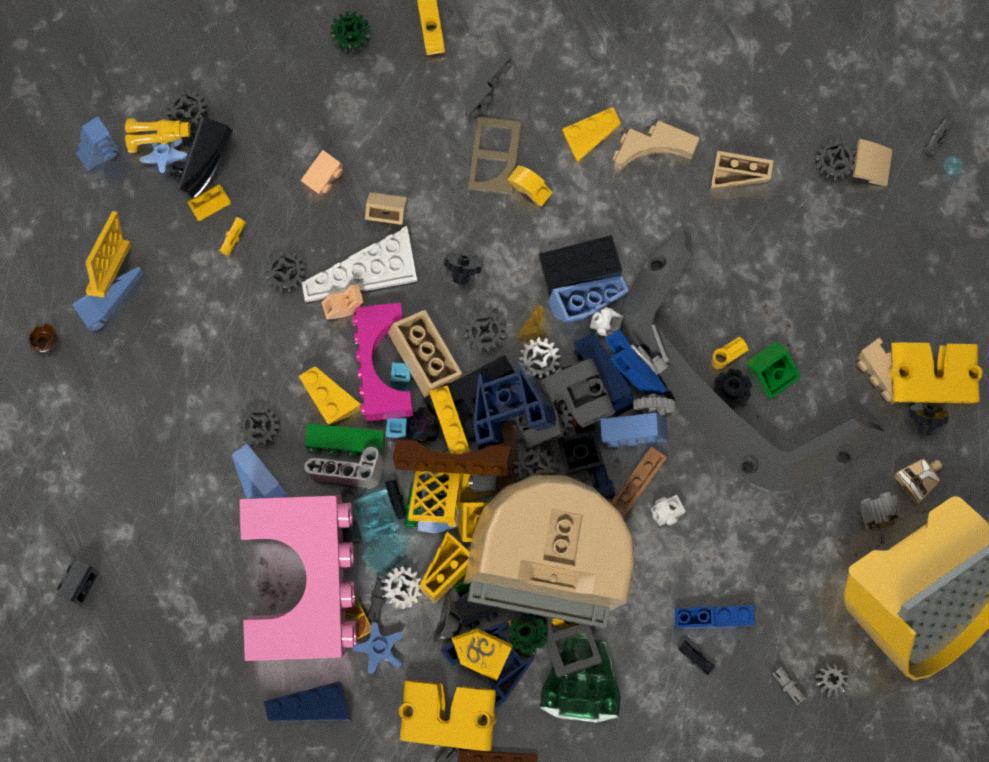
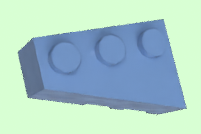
M98 116L82 126L80 133L81 142L78 143L80 150L76 154L87 171L105 160L113 159L120 152Z
M658 413L601 419L602 442L607 444L608 447H619L620 444L637 445L639 443L668 442L667 419Z

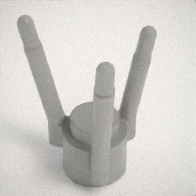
M653 324L652 329L662 358L658 355L652 359L641 346L637 348L632 344L631 348L658 375L669 367L667 362L670 359L665 353L656 326Z

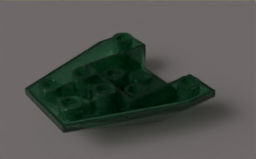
M567 638L560 651L564 666L593 657L588 639ZM595 640L602 660L601 664L561 677L556 676L554 667H552L542 687L540 709L557 718L596 723L619 717L621 696L606 641Z

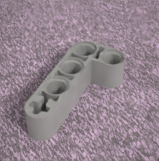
M368 447L363 451L360 463L311 458L306 461L304 469L316 482L374 488L380 481L385 460L375 447Z

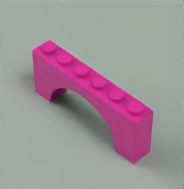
M401 303L355 308L356 314L352 316L353 325L357 326L358 332H354L355 344L359 343V350H356L357 361L361 362V367L358 368V378L362 379L363 385L359 386L360 397H364V403L361 404L362 415H366L367 421L413 416L410 391H398L388 387L380 380L373 367L374 353L379 342L388 334L393 323L403 319Z

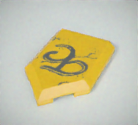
M478 628L451 638L461 665L497 681L513 647L512 644Z

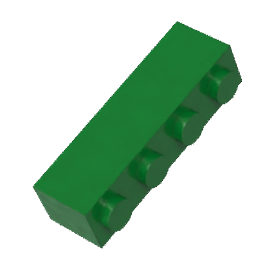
M307 423L305 448L310 453L315 454L327 451L330 455L347 453L349 457H359L366 448L375 447L383 456L385 432L381 430Z

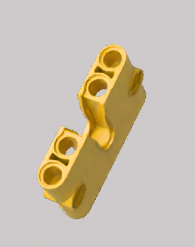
M891 343L893 366L889 369V377L893 381V402H980L979 380L983 372L978 363V344L948 343L947 345H940L936 377L930 343Z
M404 680L403 701L399 708V715L401 717L399 740L491 751L492 731L497 720L494 713L496 690L468 686L457 687L451 705L450 719L448 720L445 717L446 702L442 683ZM409 706L413 709V715H410L408 712ZM483 715L488 718L487 724H484L482 721Z

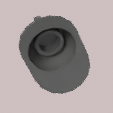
M449 596L446 597L443 603L440 620L434 633V642H437L440 638L452 641L451 638L458 636L461 630V618L450 609Z

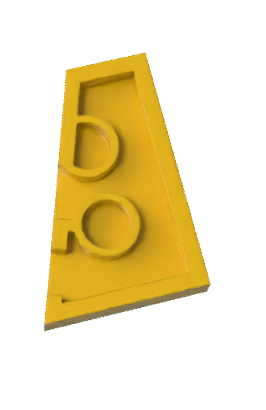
M614 107L563 128L562 132L577 164L584 156L594 150L601 141L605 140L620 127L621 122Z

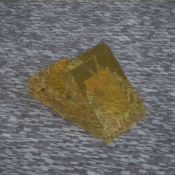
M539 305L516 335L517 341L522 342L538 339V337H546V333L536 326H540L545 319L544 308Z

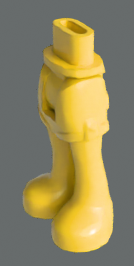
M127 118L125 131L128 134L125 135V142L128 152H137L141 144H167L183 140V137H190V123L166 119L157 122H137L135 118ZM157 130L156 134L135 135L142 131Z

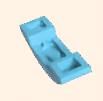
M392 363L391 388L404 392L410 391L411 373L406 364ZM408 417L387 419L386 437L405 438Z

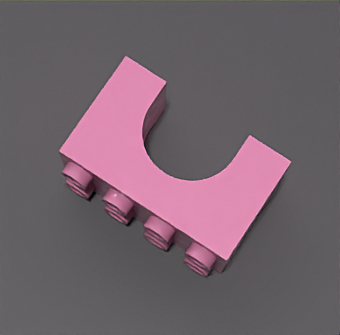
M342 495L240 499L241 540L273 539L289 545L300 556L305 566L307 577L303 597L292 611L278 615H255L243 620L245 661L339 658L347 652V648H353L357 644L356 621H346V608L355 605V582H345L344 568L354 566L353 542H343V528L353 526L352 503H342Z

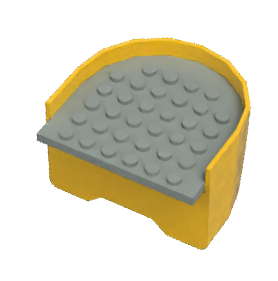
M951 497L930 511L924 526L889 550H873L851 565L848 570L844 589L846 609L905 676L914 681L930 677L949 666L971 648L989 628V523L960 497Z

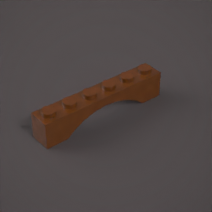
M397 440L392 456L395 470L508 477L513 462L511 446L490 445L471 453L446 454L430 450L415 440Z

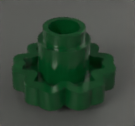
M523 614L520 620L515 619L512 621V625L509 627V632L512 634L509 637V641L514 649H520L523 654H535L537 648L543 649L547 643L548 637L545 634L548 628L542 619H536L533 614Z

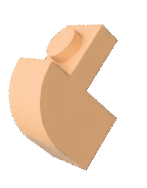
M351 285L344 293L329 294L322 301L326 319L343 318L355 314V308L360 307L363 303V296L358 285Z

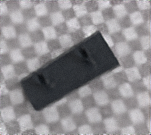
M200 118L196 133H190L189 138H183L182 140L184 144H192L184 168L173 166L172 169L176 172H170L171 178L180 179L177 187L178 190L191 198L197 197L204 190L221 162L233 129L218 121Z

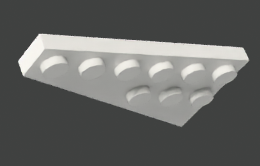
M407 226L393 235L390 234L380 242L374 243L355 253L345 261L333 265L332 268L302 282L305 302L322 300L329 294L344 293L351 285H358L360 292L417 282Z

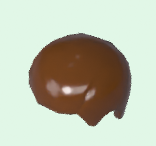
M45 322L42 326L36 325L33 331L29 334L28 342L33 350L44 353L55 347L58 337L54 327Z

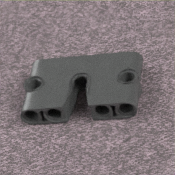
M591 358L537 381L553 408L556 426L542 431L529 428L528 423L522 424V418L526 414L515 417V421L521 430L528 450H532L564 436L561 416L557 409V403L560 400H565L568 410L582 427H586L614 414L615 409L596 364ZM595 384H600V391L592 393V387Z

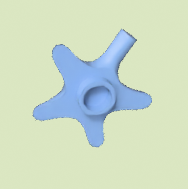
M182 140L167 144L151 143L153 152L141 157L139 160L142 163L158 164L159 171L165 173L169 164L185 159L187 154L176 150L183 142Z

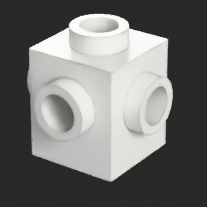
M603 307V309L593 313L590 328L596 330L598 335L608 336V334H612L620 329L623 316L611 308Z
M677 495L668 499L662 497L655 502L657 505L651 508L653 517L659 526L666 523L670 526L676 523L678 518L686 512Z

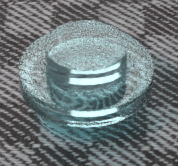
M955 156L948 157L943 164L945 172L950 175L960 173L963 167L962 161Z

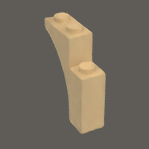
M657 121L656 126L652 125L648 136L629 129L628 133H624L620 143L623 145L621 149L616 150L614 154V167L622 170L634 159L650 153H672L692 159L700 137L661 121Z

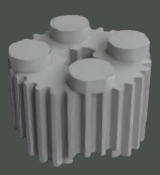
M891 492L880 494L878 499L872 500V498H867L861 501L860 511L866 530H872L874 525L884 528L895 524L894 520L904 519L896 495L894 496V494L891 495Z

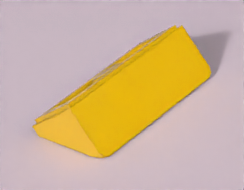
M220 184L187 202L198 221L231 204Z

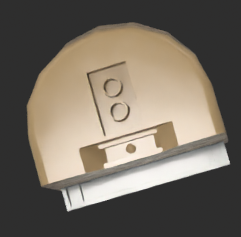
M563 475L530 476L502 488L482 509L472 535L464 583H470L467 602L605 629L609 611L628 602L634 565L632 535L621 513L594 487Z

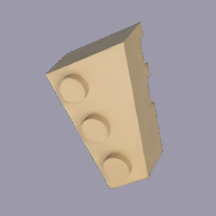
M717 151L710 191L769 182L774 160Z
M879 337L860 352L856 359L858 361L857 365L863 372L866 371L869 374L871 383L881 389L883 398L887 402L890 401L894 404L893 381L889 377V369L893 366L892 356L890 352L885 353L880 345L883 341Z

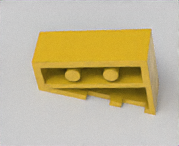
M316 366L299 375L302 384L327 425L335 426L361 410V404Z

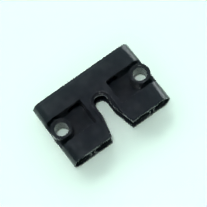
M506 355L493 360L448 385L467 443L476 438L473 427L475 414L473 402L477 394L478 375L483 374L493 381L515 373ZM428 396L424 399L427 408L431 410V414L434 415L437 427L443 434L431 397Z

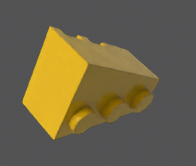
M448 531L420 583L421 592L434 604L466 574L469 551Z

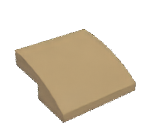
M859 139L853 177L869 180L868 183L887 186L893 150L871 141Z

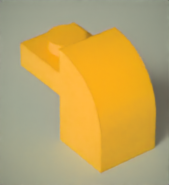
M518 165L507 179L518 192L527 194L540 207L553 193L544 184L545 181L540 176L523 166Z

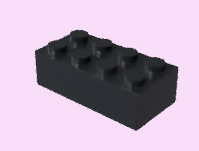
M612 235L538 254L548 295H551L553 289L622 276V268Z

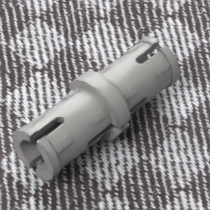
M780 667L772 674L783 687L782 690L789 694L796 705H799L807 698L797 687V682L789 677L783 667Z

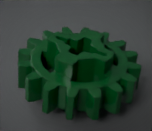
M346 11V16L339 14L340 19L334 18L335 25L330 26L332 30L330 35L333 37V43H338L339 49L344 47L345 52L349 48L355 52V47L361 50L362 43L367 45L365 38H370V33L368 32L371 29L370 26H367L368 20H363L362 14L357 17L355 11L352 15H349L348 11ZM360 26H361L362 29H363L362 34H361L360 31H359ZM339 29L342 32L341 37L338 35Z

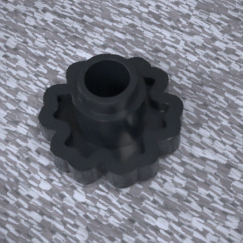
M452 253V255H446L444 260V266L447 267V270L452 271V281L456 284L465 285L470 280V276L480 274L482 271L483 263L471 255L466 256L463 253Z
M729 369L727 374L721 372L714 381L716 387L713 391L730 408L734 409L738 404H746L751 396L749 390L752 388V383L748 376H742L741 370ZM729 387H735L736 390H731Z
M915 403V405L910 406L909 417L914 418V421L917 422V432L922 435H932L936 427H943V424L948 423L949 413L943 411L941 407L926 403Z
M419 407L417 412L414 411L413 416H410L407 421L405 438L418 441L419 443L425 440L433 441L439 433V428L434 423V415L431 414V410Z

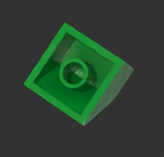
M777 341L745 362L753 378L770 399L801 378L788 350Z

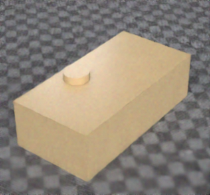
M426 310L391 325L388 335L424 397L430 395L429 391L450 385L460 379L462 372Z

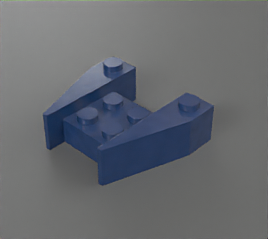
M517 361L515 362L516 373L493 381L483 374L478 375L473 424L477 445L486 448L490 445L504 443L500 422L523 414L527 416L529 428L542 431L556 426L553 408L527 365Z
M508 622L482 630L509 643L502 634L508 628ZM451 642L441 650V655L450 667L454 669L460 664L453 642ZM512 647L497 681L483 675L491 686L489 689L496 690L494 712L507 701L533 663V656L524 662Z

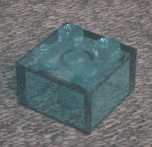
M386 489L349 502L352 503L353 521L362 544L399 531V522Z
M391 531L387 534L384 532L378 537L377 544L373 547H367L362 552L363 556L361 559L363 563L379 580L408 554L405 546Z

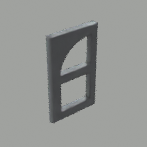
M536 615L537 619H542L548 628L545 634L548 637L546 646L557 677L602 663L589 625L579 624L552 633L553 618ZM585 632L593 657L564 666L556 642Z

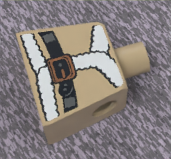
M922 459L898 471L894 477L912 501L918 505L940 482V478L936 474L944 468L938 460L929 465Z

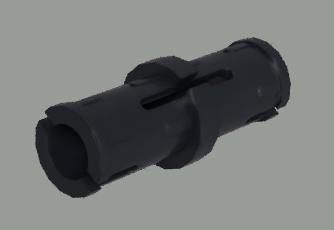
M397 480L385 482L389 496L388 502L392 506L395 520L406 518L407 514L403 505L404 498L399 492Z
M687 641L678 649L691 661L692 665L695 664L707 676L716 667L703 656L701 651L698 652Z

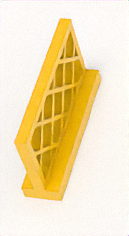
M112 211L86 260L90 280L86 293L90 296H106L131 247L130 241L123 240L120 220L116 211Z
M416 471L408 516L409 521L448 523V526L456 527L464 474L446 473L449 476V480L442 484L438 478L445 473L438 472L433 475L432 472H427L431 478L423 483L419 478L426 471ZM435 481L440 487L431 492L427 486ZM424 489L428 495L420 500L417 493ZM443 490L447 497L439 501L435 495ZM433 498L437 504L429 509L424 503ZM420 506L426 510L422 515H414V510ZM441 507L444 510V516H435L432 512Z

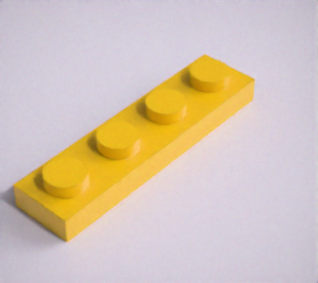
M448 385L429 391L450 454L471 453Z

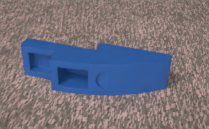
M620 329L605 338V341L615 354L610 359L634 386L647 395H660L667 391L658 375L652 371L644 360L641 361Z
M754 605L675 608L676 629L756 626Z

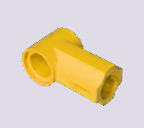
M739 336L724 347L716 349L711 358L712 366L718 370L724 369L727 364L749 351L746 342ZM716 356H723L725 362H718Z

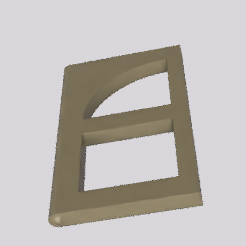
M478 117L468 190L513 194L514 187L507 179L517 166L522 122ZM482 126L511 129L509 153L479 149ZM478 158L507 161L505 169L497 177L488 181H475Z

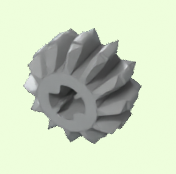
M829 663L826 664V670L820 667L819 671L822 674H816L815 676L817 679H821V681L816 682V686L823 685L820 692L822 693L827 689V696H830L833 691L836 697L839 695L838 690L842 693L845 692V688L842 685H849L848 681L843 680L848 678L849 675H842L845 668L842 667L838 671L837 663L833 665V669ZM829 675H832L833 678L836 677L835 685L832 682H828Z

